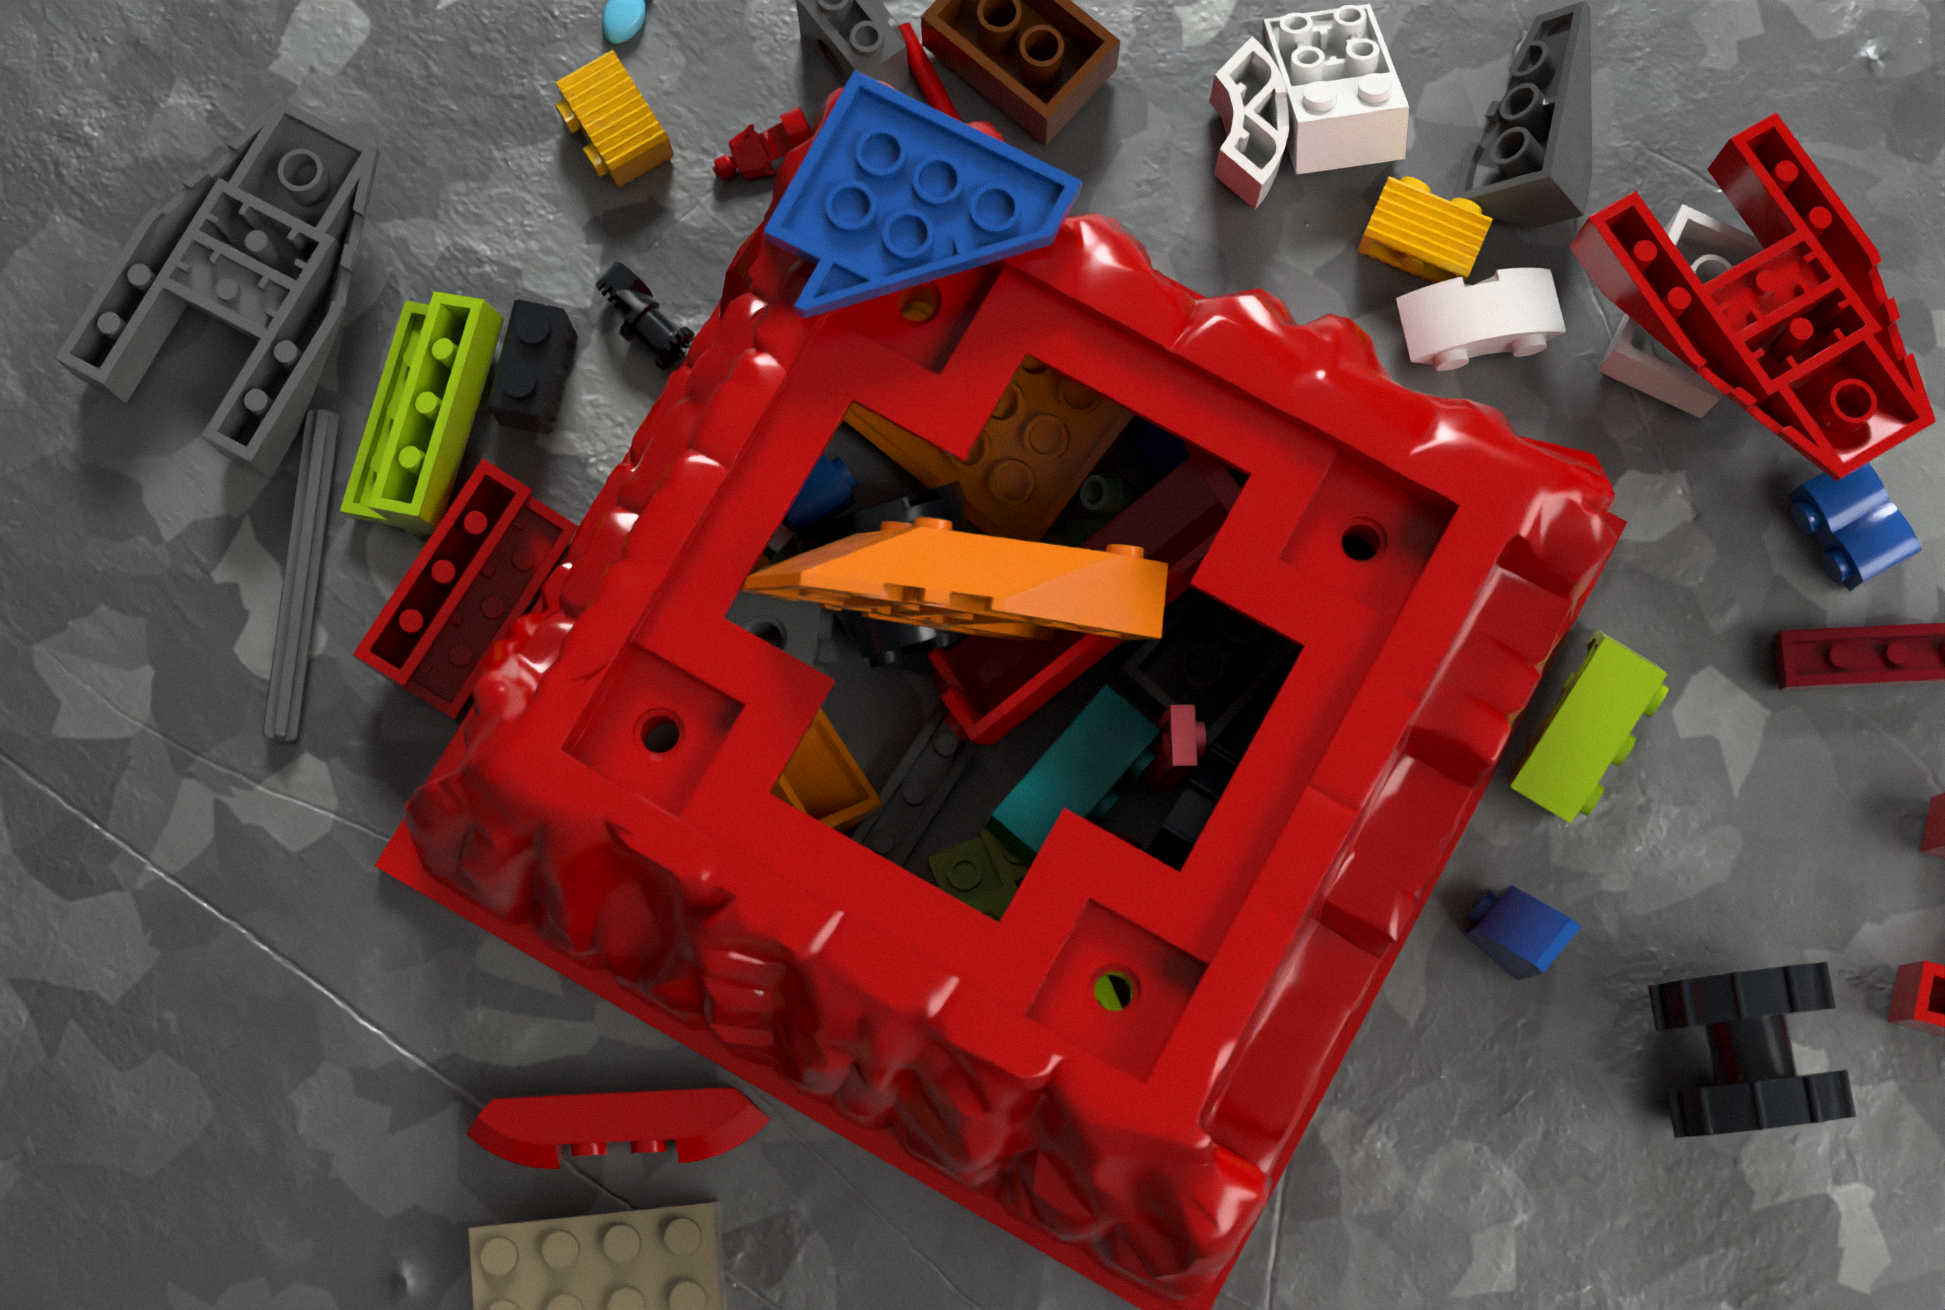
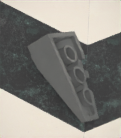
M1586 1L1536 16L1509 68L1510 73L1514 76L1502 101H1492L1485 114V117L1490 121L1488 128L1480 143H1470L1462 158L1454 198H1464L1476 203L1481 207L1482 214L1485 216L1531 228H1538L1584 216L1592 176L1590 6Z

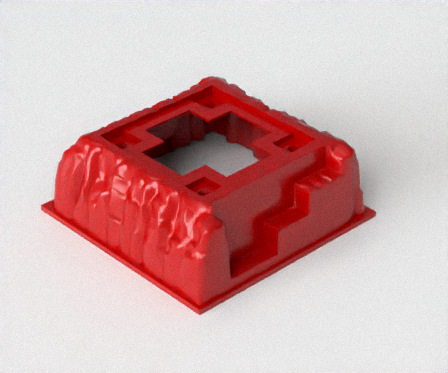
M878 81V82H880V83H883V84H885V85H887V86L893 88L891 85H889V84L886 83L885 81ZM838 88L828 95L815 115L813 133L810 139L787 152L774 180L772 201L763 222L742 243L726 271L720 302L709 320L704 323L693 339L688 354L679 369L670 373L662 393L633 436L630 449L622 462L607 477L605 486L581 522L570 547L559 565L541 587L542 593L531 611L520 616L508 629L507 639L497 641L480 665L479 680L472 688L473 705L425 784L415 789L412 799L405 805V817L382 852L375 867L1141 1310H1211L1620 538L1627 521L1609 512L1615 502V493L1595 454L1517 436L1503 412L1496 408L1467 399L1441 398L1406 389L1392 381L1378 358L1371 337L1350 318L1328 313L1305 325L1297 324L1286 303L1261 288L1206 298L1163 275L1159 270H1154L1145 246L1134 235L1122 229L1117 218L1103 216L1099 213L1076 216L1068 215L1052 245L806 319L796 315L794 306L813 274L816 265L766 241L763 231L844 89ZM988 121L966 123L1004 142L1000 133ZM913 302L926 303L934 310L928 318L921 321L909 320L901 314L903 308ZM1027 356L1250 476L1189 586L1303 647L1180 872L1063 808L1006 912L998 923L771 794L836 681L725 619V616L739 595L746 577L752 573L852 403L861 406L964 463ZM1349 536L1364 539L1371 548L1372 558L1367 561L1351 559L1342 548V539ZM661 724L677 726L679 729V739L670 751L653 753L648 750L647 739L650 732L656 726ZM1105 975H1117L1123 978L1128 983L1131 991V998L1127 1007L1118 1011H1110L1103 1008L1097 1002L1094 993L1095 984L1098 979Z

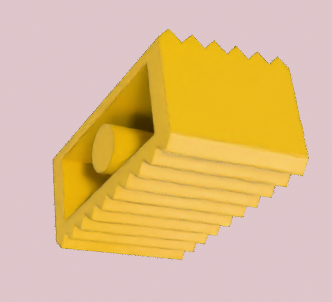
M614 50L607 52L555 82L562 100L554 105L570 133L572 134L581 129L589 144L583 147L582 150L599 178L608 173L616 187L621 188L627 182H632L636 177H641L646 171H651L655 166H660L664 161L670 160L674 156L666 132L656 119L644 97L640 94Z
M1389 176L1357 251L1360 254H1367L1370 258L1378 259L1382 263H1388L1392 267H1398L1402 271H1408L1412 275H1418L1423 280H1430L1433 284L1462 277L1465 284L1493 218L1483 215L1481 207L1468 199L1453 198L1451 201L1431 194L1430 187L1419 179L1401 177L1397 180Z

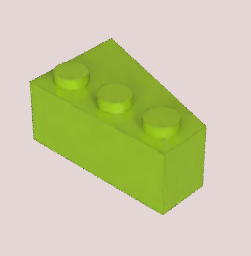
M1598 629L1595 630L1588 642L1592 646L1591 650L1577 672L1569 674L1561 688L1564 690L1563 694L1549 716L1542 720L1508 778L1509 786L1570 824H1572L1579 812L1588 816L1594 809L1605 790V786L1598 783L1610 763L1619 767L1624 762L1637 740V737L1630 734L1642 714L1648 717L1654 715L1669 690V687L1662 684L1668 675L1663 669Z

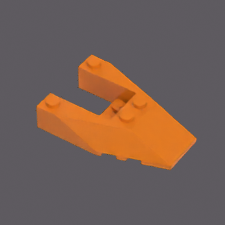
M915 518L914 524L892 521L881 522L880 531L854 534L756 570L746 577L741 591L791 602L801 600L819 603V608L833 611H841V609L862 612V617L1018 643L1053 642L1054 628L1123 640L1161 639L1168 563L1144 559V548L1113 544L1107 545L1106 552L956 532L952 531V522L934 518Z

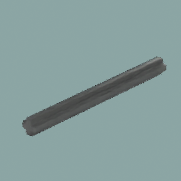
M310 409L305 414L263 726L264 737L275 741H295L299 734L340 423L339 415L327 409Z

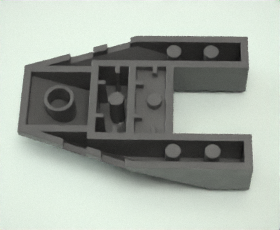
M281 98L227 144L230 149L206 170L203 171L198 168L182 182L185 187L159 210L152 207L144 214L54 358L81 381L126 404L188 304L259 341L201 436L221 455L268 480L273 476L299 433L341 324L380 155L377 147Z

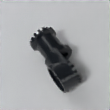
M616 261L595 283V286L599 291L604 288L601 294L605 297L609 293L610 296L607 300L611 303L615 299L617 303L614 307L616 309L621 308L620 312L626 313V318L619 330V335L628 342L635 340L655 357V365L662 371L673 367L675 361L681 360L678 355L679 352L683 355L686 354L687 351L683 347L685 349L690 347L689 343L693 341L695 333L687 326L679 328L660 312L659 303L652 298L653 294L647 285L629 268Z

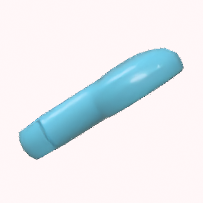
M608 0L602 15V30L607 41L618 45L636 35L646 17L644 0Z

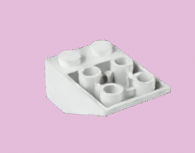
M1370 4L1358 6L1345 5L1337 9L1310 13H1290L1282 17L1263 19L1268 53L1279 68L1287 89L1286 99L1290 127L1286 146L1296 175L1405 159L1409 105Z

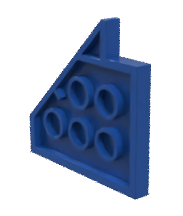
M854 70L763 232L766 241L816 265L813 274L794 306L796 315L806 319L1052 245L1081 192L1082 180Z

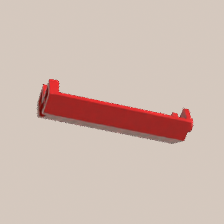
M1187 442L1182 444L1190 455L1187 460L1078 547L1080 549L1106 552L1107 545L1136 546L1144 548V559L1168 563L1164 608L1191 587L1189 584L1246 484L1245 479L1237 469ZM1054 628L1053 642L1018 643L969 635L951 651L938 648L930 651L927 657L936 668L931 673V677L941 690L940 697L949 709L944 713V718L950 728L964 742L970 739L975 743L992 746L1124 640Z

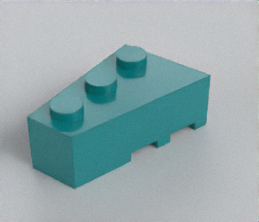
M1106 684L993 811L985 829L1031 867L1063 808L1087 821L1092 819L1097 824L1105 818L1121 798L1115 791L1129 776L1136 781L1158 756V753L1151 747L1161 730Z

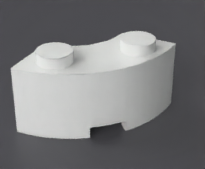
M1252 36L1215 74L1209 103L1221 116L1227 139L1219 151L1214 176L1255 210L1266 197L1276 178L1288 139L1290 125L1286 99L1287 89L1283 77L1270 54Z
M1501 269L1495 272V276L1474 285L1464 284L1463 278L1458 277L1396 298L1411 362L1434 365L1437 371L1460 368L1469 363V358L1485 354L1513 352V355L1516 357L1533 355L1547 348L1546 341L1566 333L1550 269Z

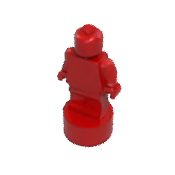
M800 106L780 115L782 122L759 134L754 130V124H749L746 129L729 141L732 156L730 157L728 154H725L714 160L715 166L712 169L716 177L720 176L722 179H727L737 173L736 169H739L743 177L748 180L776 173V169L772 167V161L785 156L787 152L809 140L812 135L811 128Z

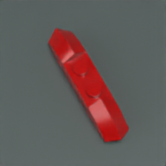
M735 1087L494 1098L477 1115L466 1135L478 1145L502 1159L533 1168L560 1169L564 1145L571 1144V1156L607 1155V1143L631 1142V1153L667 1152V1140H675L679 1163H689L712 1158L734 1149L759 1132L770 1121V1118L741 1089Z

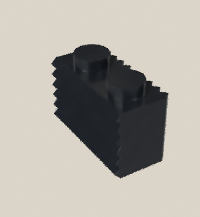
M520 299L514 300L487 407L492 411L493 417H496L499 424L542 434H549L554 431L551 423L557 420L553 413L559 410L556 402L562 399L559 392L565 389L562 381L567 379L564 371L570 368L567 360L572 358L569 350L575 347L572 340L578 337L563 308Z

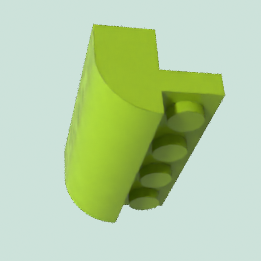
M433 291L430 304L404 302L340 508V512L354 519L400 527L409 534L419 536H431L445 516L504 323L502 315L484 299Z

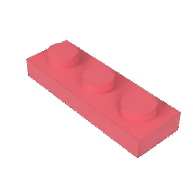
M1170 705L1154 724L1161 732L1151 747L1158 753V756L1146 769L1147 792H1171L1197 766V758L1205 757L1206 729L1204 722H1195V705Z

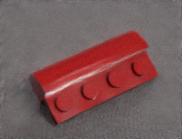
M482 458L353 653V656L393 684L408 691L454 720L471 695L472 688L479 680L480 665L497 641L507 639L508 629L522 616L579 526L530 496L532 489Z

